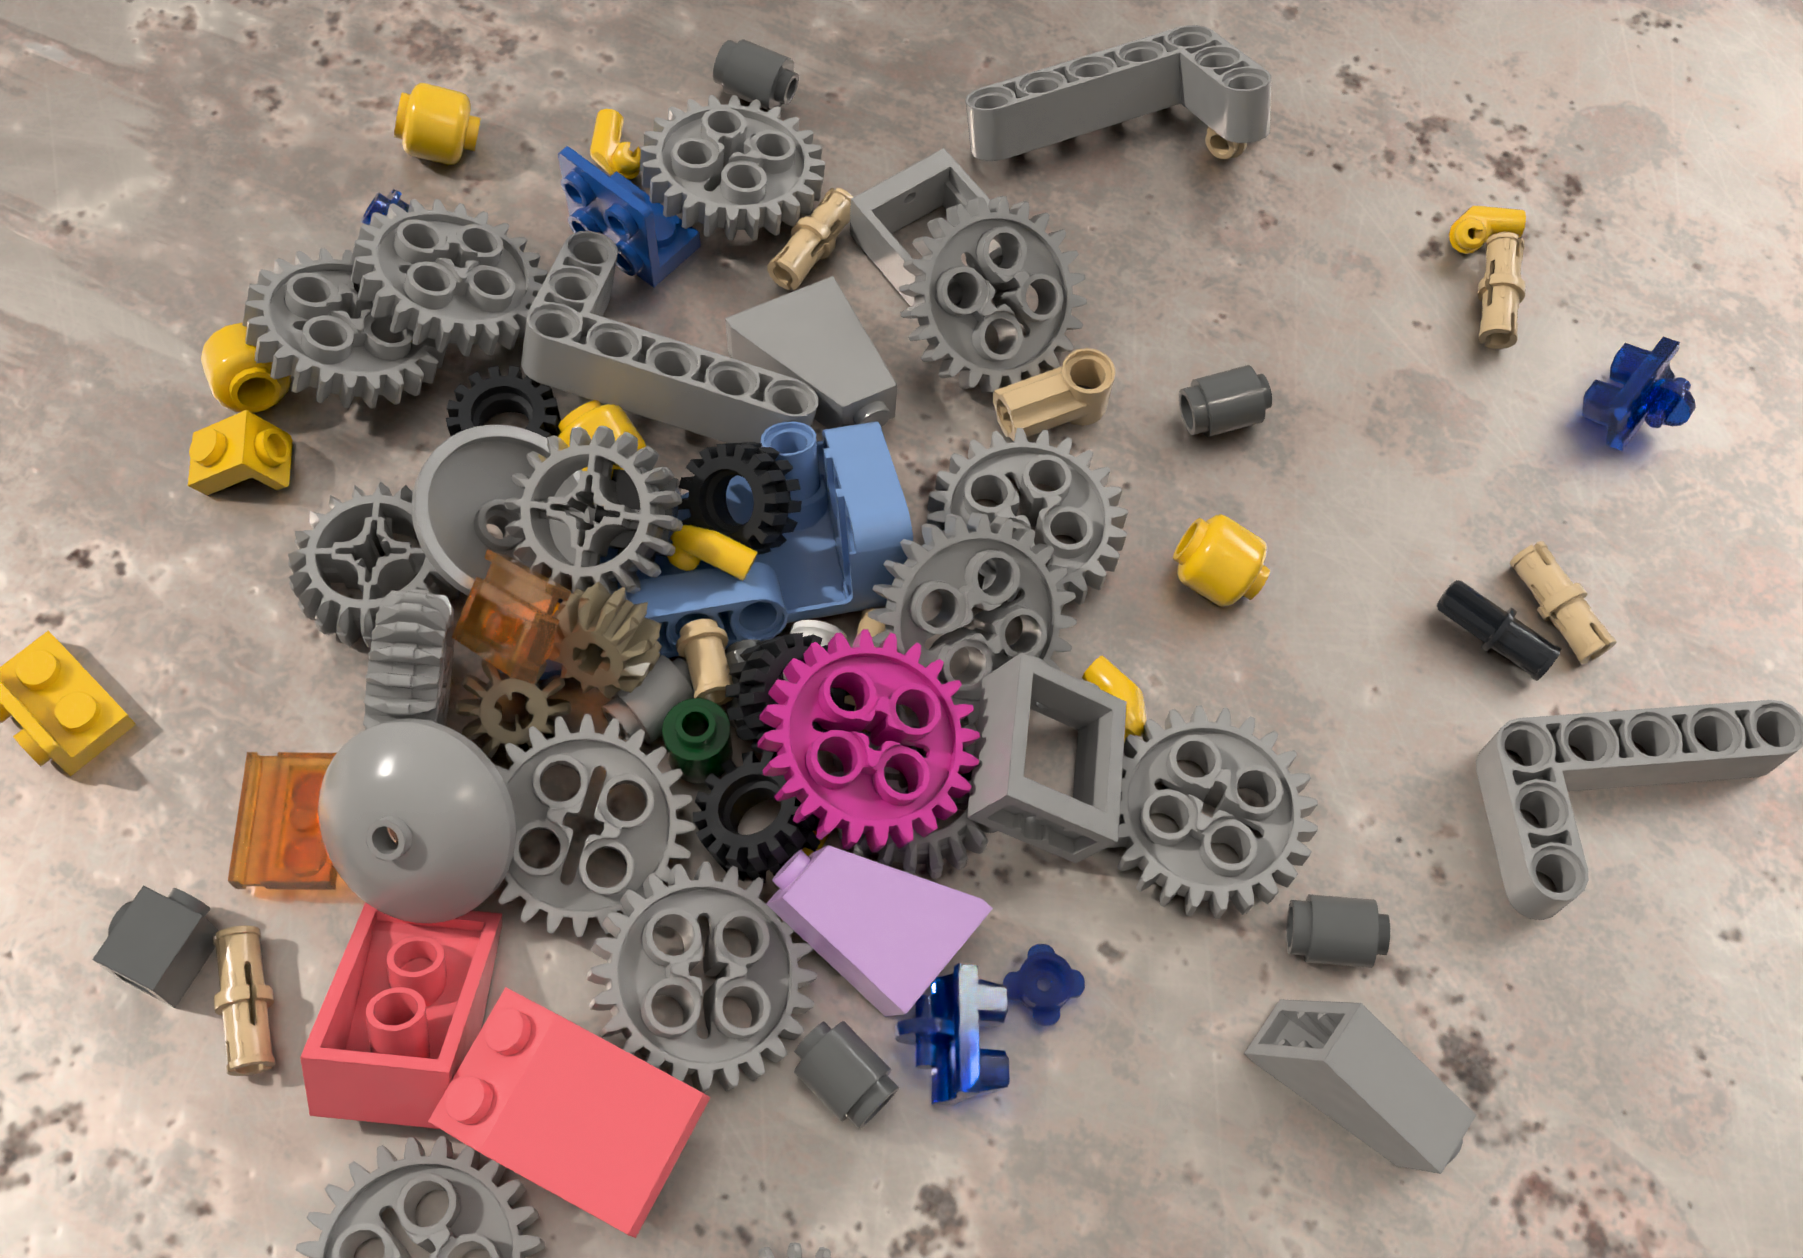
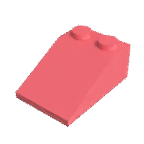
M365 902L300 1057L310 1116L439 1129L429 1123L428 1120L482 1029L503 924L501 913L471 910L465 915L445 922L414 923L391 917Z
M505 987L428 1122L479 1153L625 1234L636 1238L711 1097Z

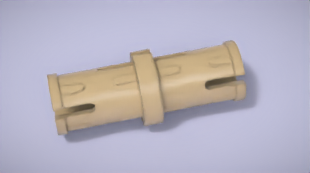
M830 188L812 214L808 217L800 218L791 229L792 237L781 252L767 265L770 277L780 287L790 290L792 287L793 290H796L818 260L826 259L836 246L835 239L846 224L850 222L851 199L853 198L850 193L842 188H836V190Z
M1500 232L1489 237L1486 242V270L1484 278L1478 284V299L1482 302L1479 342L1481 344L1485 343V347L1492 349L1509 348L1515 345L1518 340L1519 303L1525 298L1526 284L1521 278L1524 239H1518V235L1515 233Z
M1539 541L1534 546L1533 544L1528 546L1511 559V567L1517 572L1522 581L1525 582L1540 604V607L1537 609L1538 613L1544 621H1552L1557 630L1566 639L1581 664L1598 658L1617 643L1584 599L1588 595L1586 590L1580 583L1573 584L1568 575L1564 573L1556 562L1555 557L1549 551L1544 541Z
M234 926L220 930L216 933V936H213V944L216 946L220 992L215 994L213 998L214 1010L216 1014L223 1016L228 1062L226 1071L231 1076L254 1075L272 1069V1066H275L267 1010L274 1003L273 988L264 984L259 940L261 932L255 926Z

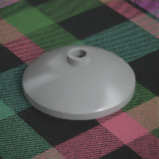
M483 425L469 428L456 433L440 444L426 460L416 479L412 495V518L416 536L423 552L436 571L447 582L477 601L502 608L522 609L549 600L555 601L562 596L550 592L551 577L543 582L534 581L529 577L530 568L535 560L519 561L513 554L517 546L526 538L509 536L504 529L511 522L521 519V513L507 509L504 503L505 500L511 497L522 499L524 488L513 483L512 475L522 473L531 477L535 468L529 464L527 453L535 451L545 458L551 456L547 447V438L527 429L508 425ZM582 469L567 478L559 487L554 497H563L572 493L578 485ZM588 506L585 513L569 512L594 525L592 520H595L596 509ZM549 519L550 531L556 547L569 562L575 564L576 550L570 548L571 532L567 524ZM492 524L497 526L503 534V539L493 537L488 532L486 525Z
M396 719L386 721L366 729L351 738L334 756L324 775L319 795L318 816L320 831L327 854L336 871L348 887L358 897L378 911L391 917L414 923L445 922L465 915L475 909L492 895L504 879L513 858L516 842V821L512 800L503 778L495 765L477 745L464 735L442 724L428 720ZM387 827L396 833L398 844L391 839Z

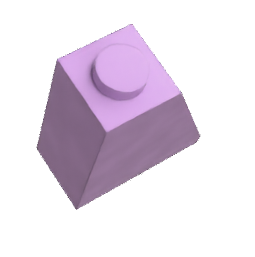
M829 845L811 853L809 856L802 850L794 854L772 879L780 889L766 903L885 1017L907 1014L993 909L981 898Z

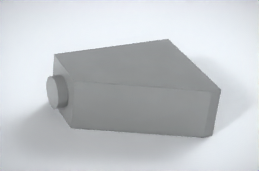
M834 276L725 318L727 348L730 357L808 384L815 390L818 396V407L814 419L827 429L878 421L882 427L889 419L895 417L897 383Z
M1280 999L1244 1053L1253 1063L1398 1167L1441 1174L1446 1165L1460 1152L1463 1144L1462 1138L1476 1117V1114L1362 1003Z

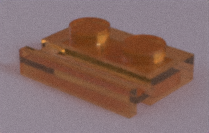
M487 549L484 558L492 563L485 579L476 576L452 638L508 676L534 684L541 665L549 658L554 646V633L560 620L552 616L559 598L568 601L571 591L512 557Z
M247 752L228 882L235 889H246V886H264L266 889L287 890L336 889L338 872L333 866L323 843L319 825L318 802L324 775L337 753L278 752L277 756H260L258 752Z

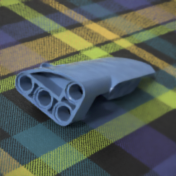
M796 421L774 424L764 431L761 435L762 447H772L780 452L775 461H789L793 469L784 475L786 480H799L801 490L791 491L790 497L791 500L802 501L801 512L788 514L790 519L798 522L794 532L782 534L787 541L780 547L770 548L771 552L757 555L744 581L702 560L694 570L685 571L672 565L667 557L658 555L655 558V563L661 569L658 577H650L640 569L636 571L640 580L641 590L635 594L626 591L627 600L633 604L648 602L645 618L662 624L659 631L660 636L657 640L662 645L659 652L660 655H664L667 658L680 656L676 648L677 640L680 638V629L687 623L698 619L715 620L718 623V627L727 633L729 640L725 647L727 648L731 644L742 640L757 639L764 641L772 639L782 632L786 623L886 606L887 599L872 590L873 586L877 584L892 585L895 577L883 564L886 560L901 564L906 562L908 558L900 542L903 539L913 541V532L907 503L878 421L824 429L822 431L823 441H817L816 433L812 427ZM737 475L728 484L726 503L730 515L739 524H745L749 521L753 512L754 500L752 490L746 479ZM689 492L681 495V498H688ZM689 509L678 510L677 519L682 521L691 517ZM608 548L607 556L600 557V564L615 558L618 549ZM618 581V590H619L620 588H622V586L620 585V583H619V581ZM569 591L567 594H565V596H562L561 598L555 601L562 603L565 597L568 594L573 593V591ZM501 639L486 657L490 656L496 662L500 673L509 671L507 663L508 652L514 649L506 646ZM549 644L527 651L517 650L520 653L521 659L520 672L527 673L532 661L538 656L546 660L545 671L539 680L561 675L563 664L546 658Z

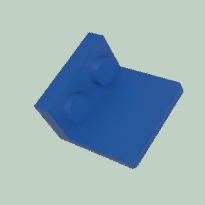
M566 146L558 153L562 175L561 186L566 196L570 228L574 233L592 231L609 237L618 248L616 265L629 276L636 274L655 288L701 247L699 231L692 226L687 229L683 228L682 219L677 215L665 217L663 215L664 206L661 203H651L650 195L617 171L609 177L569 146Z

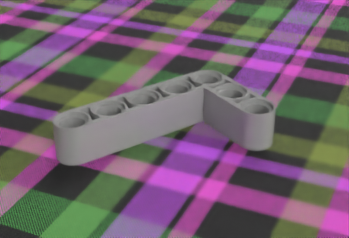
M1188 25L1174 28L972 91L965 100L970 151L974 157L980 160H1003L1178 104H1182L1228 141L1236 143L1256 142L1266 138L1271 129V75L1267 70L1207 27Z
M580 231L566 239L527 314L521 366L524 373L530 379L584 398L598 400L603 404L619 405L625 411L726 443H761V435L772 425L781 422L796 421L812 427L818 407V396L815 390L808 384L789 376L603 317L611 298L618 248L609 237L598 232Z
M1761 700L1526 717L1508 721L1480 751L1476 760V771L1505 892L1510 904L1519 914L1529 919L1544 920L1556 915L1585 891L1589 881L1588 867L1568 792L1764 776L1803 747V716L1793 706L1783 701ZM1760 735H1762V736L1767 740L1768 743H1766V742L1760 737ZM1696 738L1702 740L1708 749L1704 748ZM1633 741L1640 744L1648 755L1641 753L1635 747ZM1569 745L1578 748L1584 754L1587 761L1577 757L1571 751ZM1505 749L1517 753L1522 758L1525 766L1514 762L1508 756ZM1520 809L1532 813L1537 818L1540 828L1530 825L1523 818ZM1536 871L1546 874L1553 881L1556 892L1546 889L1539 882Z

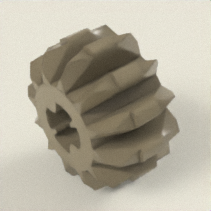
M599 581L592 587H588L586 591L576 588L573 593L568 594L549 620L548 629L544 634L550 641L546 658L563 664L560 679L574 677L581 682L583 694L597 687L608 699L621 690L632 693L636 687L643 683L649 671H652L660 657L659 652L662 648V645L657 641L662 624L645 618L648 602L633 604L627 600L625 586L614 591L611 595Z
M511 650L507 656L509 671L500 673L496 662L488 656L481 661L483 671L490 680L488 683L475 676L466 675L464 677L462 686L480 699L457 701L456 714L480 717L468 723L462 729V735L469 740H473L487 732L489 735L484 741L481 750L489 759L496 753L500 743H512L518 747L520 744L527 743L530 749L533 748L528 729L532 726L550 738L555 737V721L548 718V716H564L571 713L570 701L547 699L565 686L564 679H560L561 675L552 676L541 683L538 682L547 665L546 660L542 657H536L532 661L527 673L520 672L521 659L519 651ZM512 692L525 694V707L530 714L523 720H520L518 714H516L515 722L501 719L502 706L497 700L504 694L507 695L509 700H512ZM507 753L508 764L513 765L514 763Z

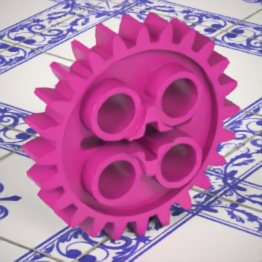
M863 629L854 640L852 648L841 632L836 633L828 642V652L817 642L812 643L803 654L805 663L793 658L783 670L788 681L777 679L770 688L768 694L778 704L767 705L759 717V720L765 724L776 728V730L764 733L757 742L758 748L777 752V756L762 770L764 776L783 775L786 783L774 796L775 799L783 801L796 796L801 804L795 812L793 821L799 823L812 814L820 818L816 838L820 840L835 827L842 829L843 849L846 850L853 847L862 834H865L871 852H878L886 845L888 833L899 849L913 841V829L925 838L938 828L935 817L945 821L958 810L951 797L960 799L972 787L960 774L969 773L979 764V759L962 751L963 748L970 746L979 739L980 733L972 729L961 728L960 722L974 711L973 705H954L951 699L961 687V682L955 680L941 684L937 676L942 670L944 662L938 659L926 668L919 664L921 645L918 643L914 644L904 655L898 653L897 639L894 633H890L879 647H874L868 629ZM830 688H841L847 691L855 701L856 711H845L839 708L832 700ZM896 704L905 705L916 713L919 720V728L906 726L899 719L896 713ZM816 721L822 728L828 731L824 733L816 731L812 726V722ZM863 729L871 732L870 742L880 746L877 750L869 748V737L860 733ZM911 747L923 749L926 752V758H923L919 752L911 749ZM829 751L835 754L842 762L844 776L834 777L827 774L820 767L817 760V752ZM884 767L897 769L905 776L908 783L907 794L894 791L887 784L884 777Z

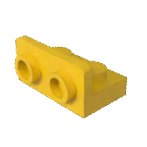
M49 630L0 667V723L10 716L16 719L23 729L15 734L13 738L40 766L53 759L71 777L136 725L129 715Z

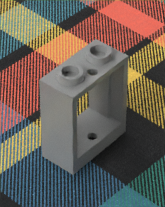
M943 148L853 197L850 206V236L899 292L900 286L914 283L916 276L903 267L904 261L912 260L913 258L892 234L941 206L947 209L962 204L967 210L969 200L984 197L987 205H989L990 199ZM992 239L989 246V254L993 263L999 267L1002 263L1003 253L999 243ZM951 278L947 288L948 297L958 307L962 301V288L959 282ZM899 292L910 306L915 305L914 297Z
M1023 653L1018 654L982 678L977 731L980 733V738L975 741L974 757L979 759V764L972 770V787L969 794L967 818L1074 863H1078L1117 843L1127 702L1100 690L1097 685L1091 682L1081 681L1049 666L1040 658ZM1030 709L1078 730L1073 798L1024 777Z

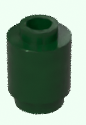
M692 698L678 703L668 712L663 722L662 733L671 769H681L683 774L680 778L691 783H705L704 781L711 773L720 777L725 772L721 764L730 758L732 759L733 755L730 723L725 711L710 700Z

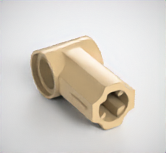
M1090 348L1077 349L1068 354L1063 361L1062 367L994 390L993 404L997 414V421L1006 438L1010 437L1014 441L1017 428H1023L1026 437L1042 432V430H1048L1067 422L1081 426L1097 422L1103 417L1107 409L1115 378L1114 364L1106 354L1099 350ZM1078 385L1088 386L1092 389H1084Z

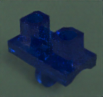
M1663 336L1652 351L1624 343L1613 359L1609 380L1623 384L1624 387L1620 388L1600 380H1595L1587 389L1583 397L1582 416L1607 426L1606 445L1623 451L1645 421L1652 428H1660L1662 425L1681 426L1691 418L1696 409L1695 399L1689 391L1691 384L1682 377L1675 379L1676 376L1670 368V361L1679 351L1680 342Z
M958 963L954 966V973L936 977L931 983V995H921L916 1001L915 1018L902 1020L895 1024V1040L902 1044L915 1046V1067L924 1070L932 1069V1105L953 1106L976 1095L998 1092L1007 1088L1010 1083L1009 1057L1006 1055V1052L1004 1050L982 1049L979 1047V1026L995 1028L1005 1022L1008 1013L1007 987L978 979V965Z

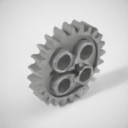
M709 95L708 106L702 107L693 99L687 100L686 113L671 106L668 108V120L656 117L654 119L653 131H645L644 146L641 147L640 153L642 186L650 188L651 203L664 202L663 215L665 217L682 213V227L685 229L700 222L704 224V236L707 237L716 228H723L728 240H734L737 230H745L752 240H757L758 229L761 227H765L776 236L780 233L781 221L794 227L799 220V214L810 215L813 209V202L820 200L825 170V161L821 160L822 146L812 144L814 134L812 130L798 131L800 120L798 117L782 121L780 119L781 107L779 106L764 112L760 110L761 103L757 99L753 100L748 107L741 106L737 95H732L728 105H721L714 95Z
M1007 196L991 199L989 205H987L984 197H978L968 201L967 210L962 204L946 209L947 220L939 217L927 223L933 238L923 236L914 239L912 242L916 250L923 256L922 259H912L903 263V267L915 275L916 278L914 283L899 287V292L914 297L915 304L900 312L901 317L908 319L917 318L920 325L908 338L910 341L926 339L929 346L921 357L923 362L942 358L943 362L938 376L941 378H951L960 372L959 387L962 389L975 388L979 382L982 393H992L994 390L999 389L1000 385L1003 388L1020 382L1021 379L1025 380L1041 374L1039 367L1043 370L1059 368L1058 359L1053 351H1072L1074 346L1064 333L1066 330L1082 329L1083 323L1072 316L1071 311L1073 307L1087 304V299L1073 294L1072 286L1086 279L1085 274L1070 273L1068 265L1079 254L1077 250L1063 253L1060 251L1058 246L1066 235L1064 229L1049 234L1045 232L1050 216L1048 213L1035 215L1028 220L1029 202L1023 201L1013 204L1009 210ZM992 239L999 243L1002 249L1003 259L999 267L990 258L989 246ZM963 253L965 254L968 267L961 260ZM951 278L959 282L962 288V301L958 307L948 297L947 288ZM1029 285L1035 289L1038 295L1039 302L1035 312L1029 308L1026 302V292ZM989 324L995 327L999 337L998 347L994 352L988 348L985 341V332ZM1020 324H1022L1023 327L1026 329L1025 337H1023L1022 328Z
M413 199L410 201L408 213L394 203L389 205L387 216L374 212L370 226L362 224L360 227L358 240H355L350 262L353 265L351 282L360 284L358 299L361 301H374L371 311L373 318L391 316L393 318L390 327L392 333L409 328L414 331L413 344L419 345L428 337L435 339L436 348L439 353H444L448 344L452 343L457 344L464 356L470 355L472 345L478 344L486 354L493 355L497 342L511 350L515 346L517 337L524 339L528 311L543 285L548 271L537 268L541 257L539 253L524 252L527 243L525 237L509 239L506 236L509 224L502 223L492 227L487 224V212L483 211L475 218L467 216L466 208L461 203L456 206L454 212L446 211L439 199H434L432 210H426L417 200Z
M320 248L319 259L315 261L302 251L296 252L294 265L278 258L275 260L274 272L264 269L259 271L258 283L249 285L247 301H245L243 326L247 327L245 342L247 345L256 346L255 361L257 363L273 362L270 377L273 379L289 375L294 377L293 392L298 393L311 386L317 389V402H324L333 393L339 395L344 408L350 407L353 396L362 397L364 402L372 409L376 408L378 395L383 394L390 402L396 405L400 403L402 390L417 396L420 394L422 382L430 384L434 382L437 368H442L446 350L444 353H439L436 348L435 339L428 337L419 345L413 344L414 331L409 328L392 333L390 331L393 319L391 316L373 318L371 316L374 301L359 300L357 296L360 284L351 282L353 265L350 264L351 250H345L342 260L333 259L325 248Z
M1017 428L1014 442L1006 443L1003 436L998 431L992 432L989 449H986L981 443L973 439L969 443L968 459L956 453L951 455L950 472L939 471L935 486L937 491L929 493L927 510L931 513L927 514L926 523L936 525L945 534L946 515L961 516L967 526L971 513L978 512L988 515L990 526L997 516L1012 519L1013 532L1019 527L1031 529V527L1036 526V533L1031 547L1041 543L1054 548L1051 558L1045 565L1066 567L1068 573L1055 586L1057 589L1074 592L1075 598L1073 601L1081 605L1084 603L1087 595V585L1101 590L1106 579V571H1115L1120 557L1117 551L1123 549L1127 532L1121 528L1124 527L1128 511L1125 508L1116 507L1122 494L1121 487H1105L1111 471L1109 467H1102L1093 471L1089 469L1093 456L1091 450H1087L1074 457L1070 454L1071 438L1067 437L1056 448L1049 445L1048 430H1042L1035 443L1028 442L1023 428ZM1008 477L1013 478L1015 480L1017 487L1019 489V495L1016 489L1014 490V487L1008 479ZM1046 484L1056 490L1046 492L1039 490L1034 485ZM989 499L999 505L996 507H985L975 501ZM1020 506L1022 514L1017 516L1018 507ZM1054 536H1071L1078 543H1061L1057 539H1055ZM992 559L984 562L978 571V583L982 590L991 586L996 578L997 570ZM1017 588L1015 594L1003 603H1011L1018 599L1021 595V590Z
M978 512L971 513L967 526L961 516L946 515L945 534L936 525L925 523L922 525V535L925 542L922 546L914 541L903 539L900 544L908 558L906 562L901 564L886 560L883 564L895 577L892 585L877 584L872 589L878 595L887 599L886 608L868 612L869 618L885 624L886 631L872 637L875 647H879L890 633L896 634L898 653L904 655L914 644L918 643L921 645L919 664L926 668L938 659L944 662L937 679L941 684L955 680L961 682V687L951 699L954 705H973L974 711L962 720L967 724L973 721L975 724L978 719L982 678L1020 653L1040 658L1049 666L1060 670L1058 665L1051 659L1054 651H1071L1072 646L1067 641L1058 637L1060 629L1069 628L1077 624V619L1061 614L1060 606L1069 603L1075 598V593L1057 589L1055 586L1068 573L1066 567L1058 565L1045 566L1051 558L1054 548L1041 543L1031 547L1036 533L1033 529L1019 527L1013 532V520L997 516L990 526L988 515ZM992 559L997 570L996 578L991 586L982 590L978 583V571L984 562ZM1017 588L1021 590V595L1018 599L1011 603H1003L1015 594ZM938 590L942 597V608L934 619L926 622L921 611L922 603L931 591ZM977 607L983 609V611L973 617L971 609ZM1020 616L1023 623L1022 634L1019 640L1008 646L1005 639L1006 628L1013 618ZM972 620L974 621L976 628L973 630L964 627ZM935 634L942 635L933 642L930 649H926L925 642L928 638ZM966 647L969 653V664L963 673L952 677L950 660L955 652Z
M1202 705L1196 706L1189 723H1185L1176 709H1172L1165 720V730L1158 723L1149 719L1144 725L1143 740L1131 734L1125 740L1123 752L1126 757L1123 756L1118 842L1109 847H1126L1127 849L1117 866L1120 871L1129 870L1137 866L1143 871L1136 887L1139 892L1149 888L1155 882L1162 886L1160 905L1163 907L1167 906L1174 896L1178 894L1184 897L1187 916L1194 914L1201 901H1208L1214 918L1220 919L1226 911L1230 899L1242 915L1247 914L1254 905V894L1266 904L1272 902L1278 894L1276 883L1288 888L1298 875L1293 865L1303 866L1312 852L1301 842H1309L1316 834L1318 826L1303 818L1311 815L1318 802L1317 799L1298 796V793L1304 790L1311 777L1306 773L1290 774L1288 768L1298 754L1293 750L1277 755L1272 750L1278 737L1276 731L1268 733L1261 739L1253 736L1255 718L1251 716L1244 721L1240 728L1231 726V715L1228 708H1223L1216 722H1208ZM1187 759L1196 762L1205 772V776L1196 778L1188 776L1181 771L1177 761ZM1162 783L1165 790L1156 789L1154 784ZM1247 788L1254 790L1263 799L1265 807H1253L1246 804L1240 798L1237 789ZM1203 803L1215 808L1213 818L1201 813ZM1155 813L1169 815L1176 821L1179 831L1177 833L1160 831L1151 822L1150 815ZM1252 830H1258L1262 834V838H1256ZM1224 843L1229 845L1238 854L1240 863L1229 864L1222 862L1213 853L1211 844Z
M585 714L581 722L580 731L570 733L567 724L560 716L556 717L555 737L546 740L543 734L532 726L528 729L533 748L524 752L518 746L507 743L505 748L514 764L509 770L495 765L508 789L516 821L514 854L510 867L504 877L509 884L502 892L498 902L504 905L519 896L525 899L526 903L521 915V920L525 923L533 918L540 909L548 912V933L553 934L562 918L569 917L573 920L576 937H582L588 918L597 917L605 934H609L610 932L607 931L602 922L610 911L617 912L620 910L625 916H628L620 902V899L628 889L646 899L643 882L648 875L654 873L662 882L668 883L671 871L667 866L669 859L690 858L691 852L683 846L676 844L675 839L676 835L695 830V825L687 820L676 819V811L685 807L693 800L691 795H672L669 787L676 783L683 773L681 769L661 773L657 768L667 751L663 746L655 749L648 755L640 751L645 731L639 729L625 742L618 739L619 719L613 718L604 734H600L594 731L591 714ZM557 765H566L573 768L581 781L578 793L570 800L563 802L547 798L541 790V779L544 773ZM602 767L606 770V777L594 812V821L597 824L603 825V832L601 836L590 834L587 837L574 880L571 884L565 885L561 882L560 877L573 839V830L563 825L567 815L574 817L580 814L592 773L595 768ZM632 784L641 790L646 801L645 810L641 816L631 821H623L615 818L610 813L606 801L609 792L615 786ZM538 829L553 833L559 839L561 845L557 860L550 866L542 869L526 865L520 854V847L524 837ZM603 848L619 852L626 864V872L622 881L610 888L599 887L588 878L586 872V863L590 855L596 850Z
M703 862L698 868L694 880L690 881L682 865L676 864L669 873L668 887L654 873L648 875L643 882L646 899L628 889L620 899L621 905L628 916L610 911L602 922L607 931L615 938H597L591 947V951L607 960V963L591 967L587 973L588 981L606 985V991L594 997L589 1006L590 1010H611L613 1018L599 1032L602 1038L622 1033L627 1041L621 1049L632 1055L639 1052L645 1057V1062L656 1068L660 1066L666 1068L667 1074L680 1081H683L686 1074H690L693 1087L702 1093L709 1090L713 1074L717 1075L724 1090L729 1091L738 1086V1066L750 1079H757L765 1073L764 1063L760 1054L777 1063L788 1054L778 1036L795 1040L804 1032V1028L791 1014H804L814 1006V1001L798 992V988L807 986L817 979L816 972L798 967V961L809 954L813 948L808 943L793 944L790 935L795 931L784 921L781 922L777 914L759 899L763 887V879L760 877L744 890L738 887V868L732 866L727 871L721 881H714L710 863ZM699 916H705L709 922V935L705 943L703 970L705 975L716 977V981L705 991L703 996L706 1028L708 1029V1037L706 1039H701L697 1035V1019L701 1009L702 981L701 978L689 975V972L701 961L703 955L701 931L697 922ZM666 926L676 930L683 939V954L671 956L661 952L653 941V929ZM724 929H738L746 934L751 944L750 957L734 956L727 950L722 938ZM666 995L677 1000L683 1010L682 1025L672 1028L658 1022L652 1012L651 1004L653 997ZM725 997H737L747 1003L752 1015L749 1028H738L727 1021L722 1009Z
M439 1136L431 1155L426 1156L421 1143L415 1137H409L405 1146L404 1159L397 1160L385 1146L377 1147L378 1169L370 1173L355 1161L349 1164L350 1174L355 1185L348 1192L335 1185L328 1184L325 1191L336 1206L331 1214L309 1212L307 1219L314 1226L322 1230L319 1241L299 1243L296 1246V1251L309 1258H353L356 1249L362 1242L370 1238L380 1237L385 1246L384 1258H412L383 1221L382 1213L387 1208L394 1209L410 1239L429 1253H432L429 1258H462L466 1253L474 1249L488 1250L491 1258H525L544 1249L545 1242L540 1237L523 1235L522 1232L523 1229L531 1225L539 1217L538 1211L533 1206L515 1209L512 1207L526 1190L523 1184L518 1179H515L497 1187L505 1171V1166L491 1160L478 1171L480 1153L468 1145L461 1151L457 1159L454 1160L452 1143L443 1136ZM433 1190L446 1191L449 1197V1206L445 1216L432 1226H418L415 1219V1210L421 1198Z

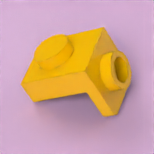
M248 410L193 432L189 449L188 486L205 495H210L249 478H254L275 490L288 487L290 483L292 437L289 433Z

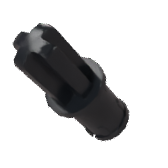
M1456 580L1449 585L1437 603V608L1440 612L1483 641L1481 648L1484 651H1488L1490 648L1494 649L1530 674L1531 678L1536 681L1549 670L1561 653V647L1552 644L1516 619L1517 611L1510 608L1507 612L1463 581Z

